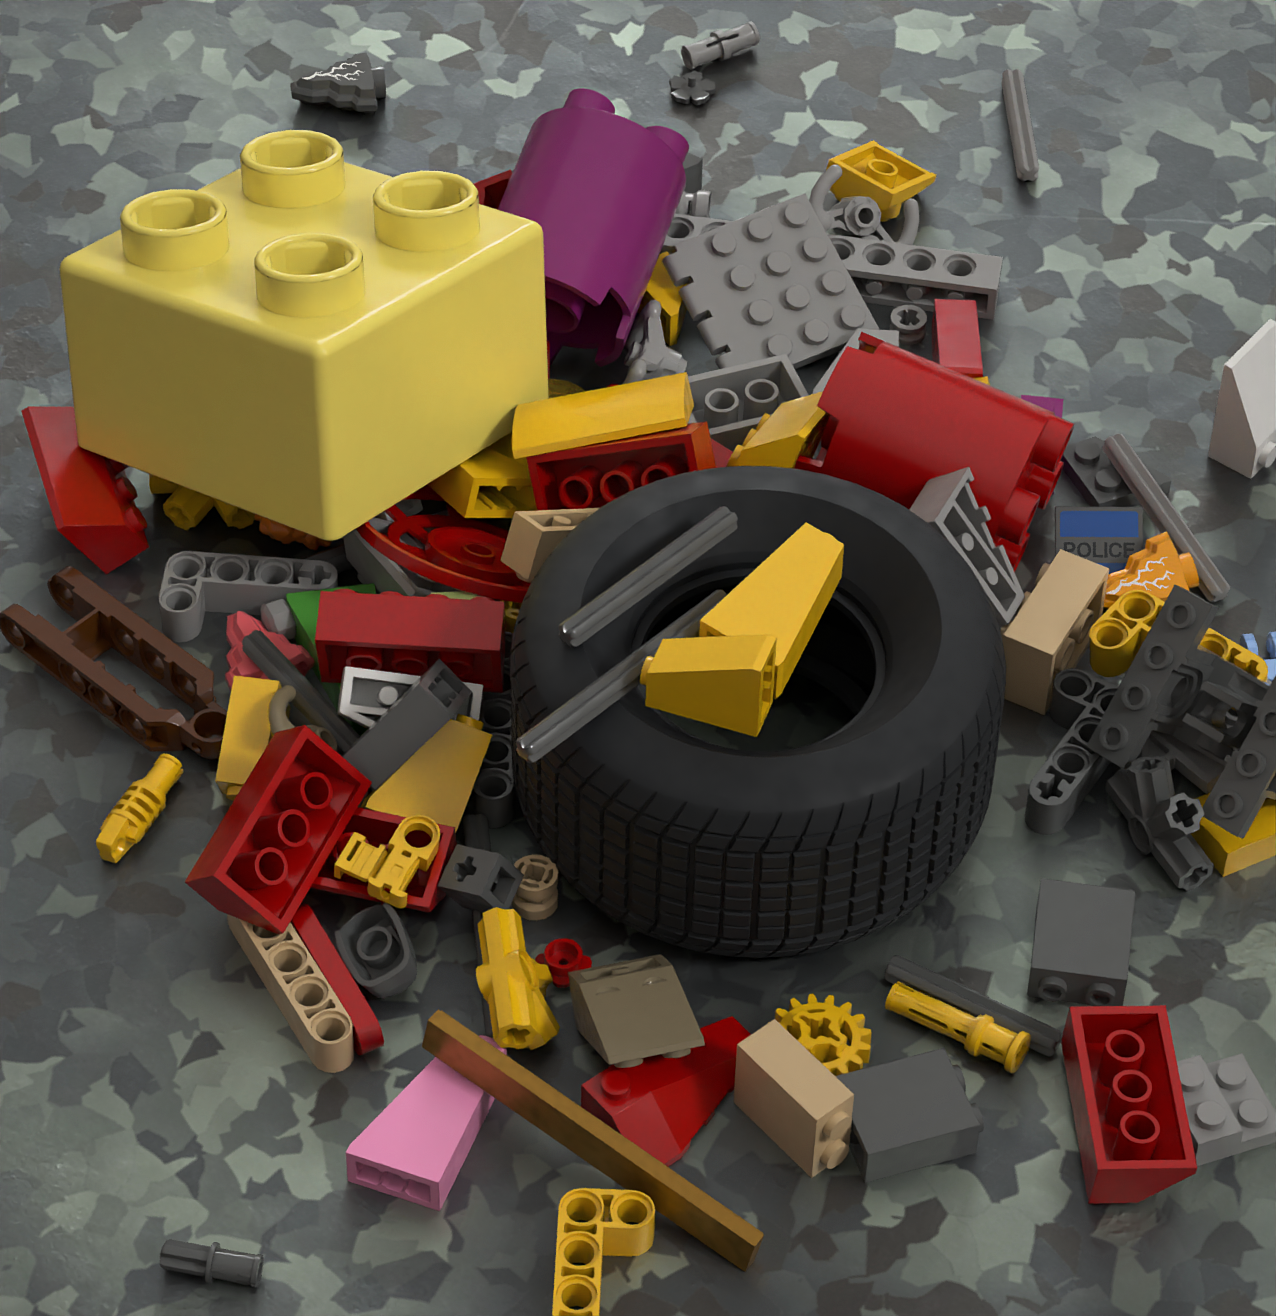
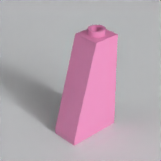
M479 1035V1037L507 1055V1047L501 1048L493 1038ZM435 1057L349 1145L346 1151L348 1181L440 1211L495 1098Z

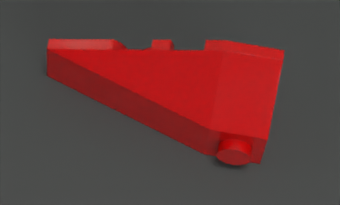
M733 1016L700 1028L705 1045L690 1048L691 1053L686 1056L664 1058L660 1054L645 1057L640 1065L628 1068H618L613 1064L581 1085V1107L669 1167L683 1157L690 1147L691 1139L702 1125L706 1126L713 1118L715 1108L725 1095L734 1090L737 1044L751 1034Z

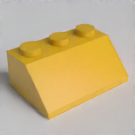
M823 391L781 403L772 415L765 413L759 421L756 430L752 428L749 431L742 446L740 444L736 446L727 467L773 466L794 469L799 455L813 459L830 414L817 407Z

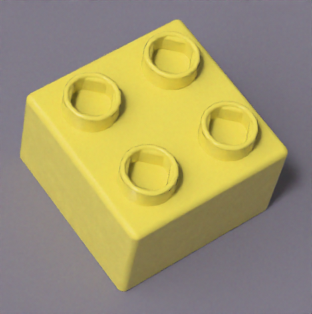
M285 130L268 133L250 141L243 147L240 154V169L196 191L190 189H170L152 192L135 198L121 212L120 230L63 259L60 264V278L77 440L79 446L85 450L320 539L334 541L344 537L511 433L514 414L518 404L549 399L544 238L542 227L537 222L479 204L477 188L470 180L458 174L443 171H417L391 177L344 162L342 146L335 138L324 133L309 130Z

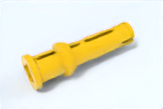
M897 981V984L895 983L892 986L885 1002L886 1010L893 1011L963 1043L964 1049L970 1055L977 1057L982 1054L1003 1064L1005 1071L1011 1074L1019 1069L1029 1049L1031 1041L1029 1033L1021 1031L1017 1034L994 1023V1018L987 1014H980L974 1017L940 1000L914 990L900 981Z

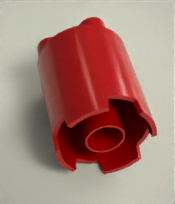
M861 332L858 338L859 350L849 346L845 348L817 404V407L830 414L821 439L822 448L816 459L799 455L794 469L826 474L856 483L910 509L928 480L970 467L975 480L969 482V486L978 507H987L991 519L985 522L995 546L1003 545L1015 573L1030 538V533L1027 530L1037 508L1042 510L1046 508L1064 466V462L1060 460L1068 445L1075 424L1055 416V413Z

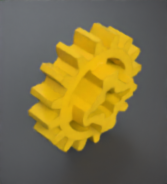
M812 993L808 995L807 1004L802 1005L797 999L792 998L790 999L789 1012L781 1008L775 1010V1020L834 1076L863 1069V1063H869L871 1029L864 1028L865 1016L863 1014L851 1016L852 1004L850 1002L837 1007L834 1005L833 995H828L825 1002L821 1003L817 1002V998Z

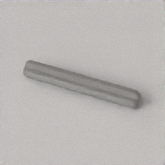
M1007 69L1002 73L1003 79L1001 83L1017 177L1023 182L1028 179L1033 182L1038 178L1039 164L1023 73L1019 69L1013 71Z

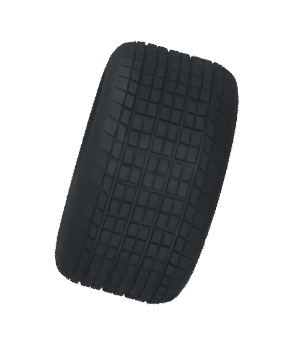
M731 466L682 473L632 490L607 503L588 516L569 532L550 553L528 588L514 627L510 652L512 773L517 797L527 824L537 843L551 862L556 864L559 873L588 901L619 922L647 936L675 946L724 956L767 958L823 951L851 943L875 933L910 913L947 880L972 846L987 813L994 780L1006 686V660L1003 641L991 602L971 567L946 538L906 507L856 483L800 469L773 466ZM726 506L731 512H735L738 517L736 521L738 527L726 538L576 648H570L565 642L561 641L558 636V627L564 620L719 507ZM805 523L832 535L836 540L844 544L842 577L793 673L810 678L832 691L855 715L848 724L834 734L818 742L790 750L757 752L725 748L689 734L675 725L660 710L645 706L646 685L638 684L535 763H528L523 757L518 755L516 740L714 591L723 590L728 595Z

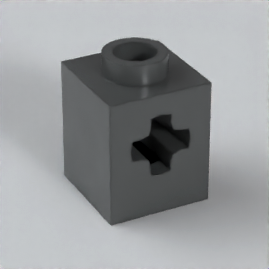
M457 844L437 886L464 908L481 912L495 907L509 909L524 874L500 853ZM495 884V890L493 892L490 891L492 885Z

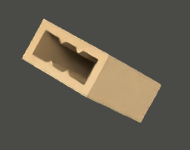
M773 1019L737 1044L734 1103L811 1178L825 1168L832 1169L838 1166L849 1152L854 1094L779 1022Z

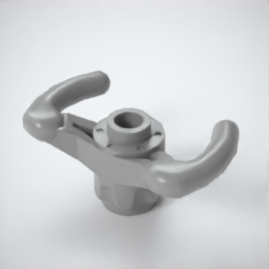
M831 165L819 177L811 191L809 202L825 231L833 228L835 232L842 233L848 237L913 245L919 226V205L915 199H908L904 203L903 230L899 240L894 242L881 226V211L878 204L870 197H844L839 203L832 206L831 210L825 211L823 209V203L828 191L842 176L843 171L839 165Z
M650 300L632 324L624 345L628 350L624 364L629 366L623 384L684 373L686 370L687 360L681 358L682 354L665 345L660 320L661 304L657 300Z

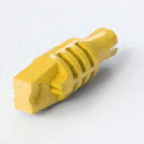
M160 754L148 774L143 779L132 782L113 810L108 814L100 828L101 833L96 839V846L102 860L116 864L134 844L140 842L155 822L159 814L166 807L165 796L184 772L181 769L182 764L177 758L170 754Z

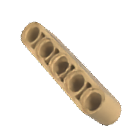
M227 914L230 930L312 1063L319 1070L328 1073L340 1072L349 1067L354 1060L355 1054L351 1018L292 924L289 923L283 934H276Z

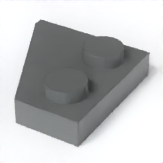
M1095 436L1067 445L1060 460L1064 462L1063 470L1090 507H1127L1139 503L1104 453L1102 447L1105 441ZM1144 464L1164 494L1169 493L1170 478Z

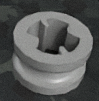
M902 305L893 309L890 316L891 324L889 330L899 331V343L913 345L922 341L926 335L927 315L925 311L914 305Z

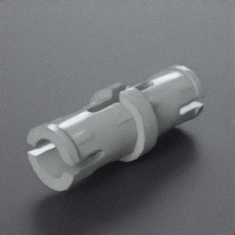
M752 21L725 32L722 30L713 31L710 37L682 46V59L690 70L716 59L720 61L727 60L731 57L732 53L758 45L760 42L759 32Z

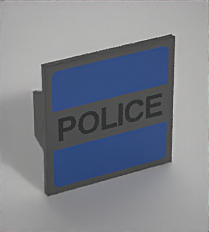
M1055 506V557L1060 549L1109 568V574L1123 570L1129 556L1143 550V507Z

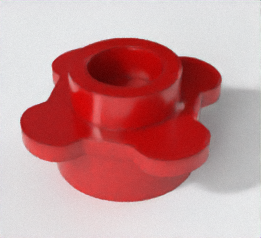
M559 938L551 941L546 946L544 953L538 954L535 958L537 963L548 965L552 982L559 988L570 986L568 972L592 968L591 958L583 955L581 946L568 938Z

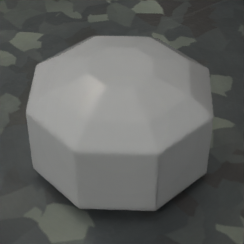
M276 599L262 604L260 609L261 622L267 631L283 634L288 640L295 638L296 624L286 601Z

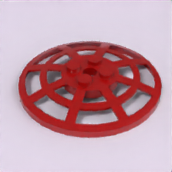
M428 485L403 499L446 502ZM447 502L448 516L425 514L407 517L396 505H393L384 511L394 520L389 526L387 536L378 532L369 522L356 528L366 542L388 559L412 572L457 590L483 597L522 603L531 584L519 579L516 576V571L501 561L509 533L508 530L466 519ZM424 527H439L429 533L423 529ZM408 532L424 543L425 547L421 549L400 542V537Z

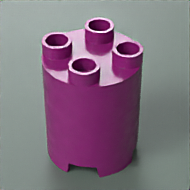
M584 88L572 90L568 94L563 108L548 111L534 121L497 210L533 220L542 227L544 238L547 341L550 342V365L555 360L562 346L583 349L598 348L595 363L602 367L615 361L623 351L686 186V174L683 164L689 151V144L681 134L663 126L644 128L627 118L616 115L615 107L607 97L594 90Z

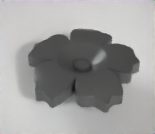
M695 70L684 74V79L675 75L672 79H669L672 92L671 98L683 104H689L690 100L694 105L704 104L709 100V95L716 92V82H712L710 79L702 80V72H696Z

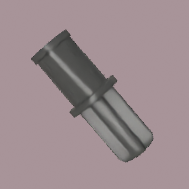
M169 1239L162 1246L160 1253V1266L163 1269L203 1276L207 1283H212L214 1279L251 1285V1287L257 1288L263 1272L264 1257L262 1254L255 1255L222 1249L218 1242H213L210 1247Z

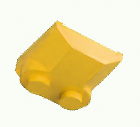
M875 141L868 142L831 158L827 165V169L833 164L839 165L843 171L842 176L830 188V191L835 194V198L841 201L844 197H870L879 206L881 211L880 222L896 218L899 215L902 202L924 190L935 182L936 174L928 172L882 147Z

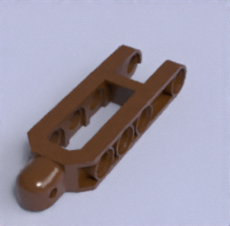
M66 566L53 575L47 583L49 592L57 605L77 621L65 631L61 632L39 614L34 616L18 604H12L0 613V630L9 643L150 752L183 751L188 747L198 756L207 760L219 759L227 711L217 704L216 697L214 696V672L72 566ZM110 648L115 649L194 709V716L186 721L177 709L154 708L136 694L134 686L130 683L124 685L105 670V664L99 660L94 662V660Z

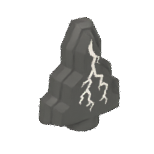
M366 52L354 54L352 58L336 62L327 70L310 72L290 84L292 99L299 100L303 104L313 106L334 105L340 110H356L362 115L375 114L377 111V99L386 98L383 66L372 67Z

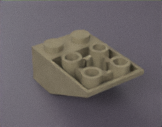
M661 954L568 972L576 1029L609 1065L614 1064L618 1068L634 1067L643 1063V1058L660 1054L664 1058L683 1057L691 1053L690 1048L705 1045L704 1037L675 969Z

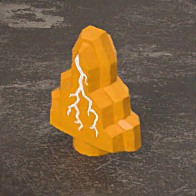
M1167 531L1147 539L1145 548L1130 555L1123 570L1108 574L1103 609H1109L1120 596L1132 590H1143L1165 602L1174 585H1178L1188 591L1191 588L1198 587L1199 577L1191 554L1187 552L1178 555Z

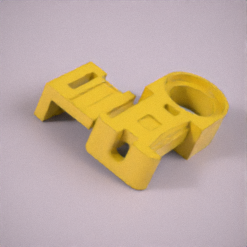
M420 814L411 815L402 820L389 841L388 852L385 851V845L380 844L379 848L365 843V836L354 832L334 865V877L341 879L342 875L346 873L365 883L368 881L367 891L369 895L396 908L406 907L408 893L404 891L418 868L425 872L427 871L439 849V826L432 818ZM421 830L426 832L432 841L425 847L416 848L406 842L405 836L411 831ZM385 887L390 889V893L384 890Z

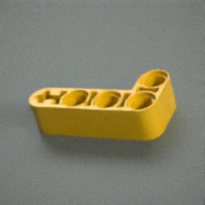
M1132 590L1120 596L1090 629V665L1092 670L1104 677L1119 676L1127 671L1165 602L1143 590ZM1208 628L1200 642L1201 646L1267 683L1268 666L1261 657L1213 629Z
M578 1188L567 1192L561 1198L558 1209L552 1316H600L603 1256H639L647 1252L653 1244L655 1206L648 1195L636 1190ZM577 1220H585V1221H588V1222L580 1223V1222H575V1221H577ZM628 1222H635V1223H639V1224L630 1225V1224H626V1223H628ZM579 1262H580V1263H584V1264H586V1265L577 1266V1265H572V1264H573V1263H579ZM572 1306H580V1307H584V1308H583V1309H579V1310H574V1309H570L569 1307H572Z

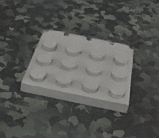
M805 193L674 244L672 254L662 260L676 287L689 283L682 287L678 293L693 321L707 317V319L697 325V328L711 355L726 352L715 360L719 369L782 354H787L794 369L842 351L857 328L879 330Z

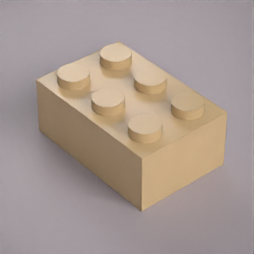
M1060 549L1051 564H1043L1038 573L1032 593L1028 591L1024 593L1025 597L1016 611V617L1009 624L1002 626L1000 630L1006 660L1004 699L1045 715L1050 707L1053 681L1056 674L1068 668H1075L1090 645V629L1102 616L1109 568Z

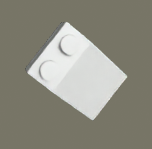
M1269 319L1224 364L1208 457L1250 479L1263 466L1269 467L1276 458V321Z

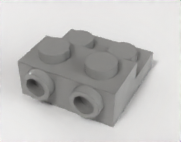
M1242 1053L1207 1064L1201 1055L1177 1062L1197 1166L1276 1142V1112Z

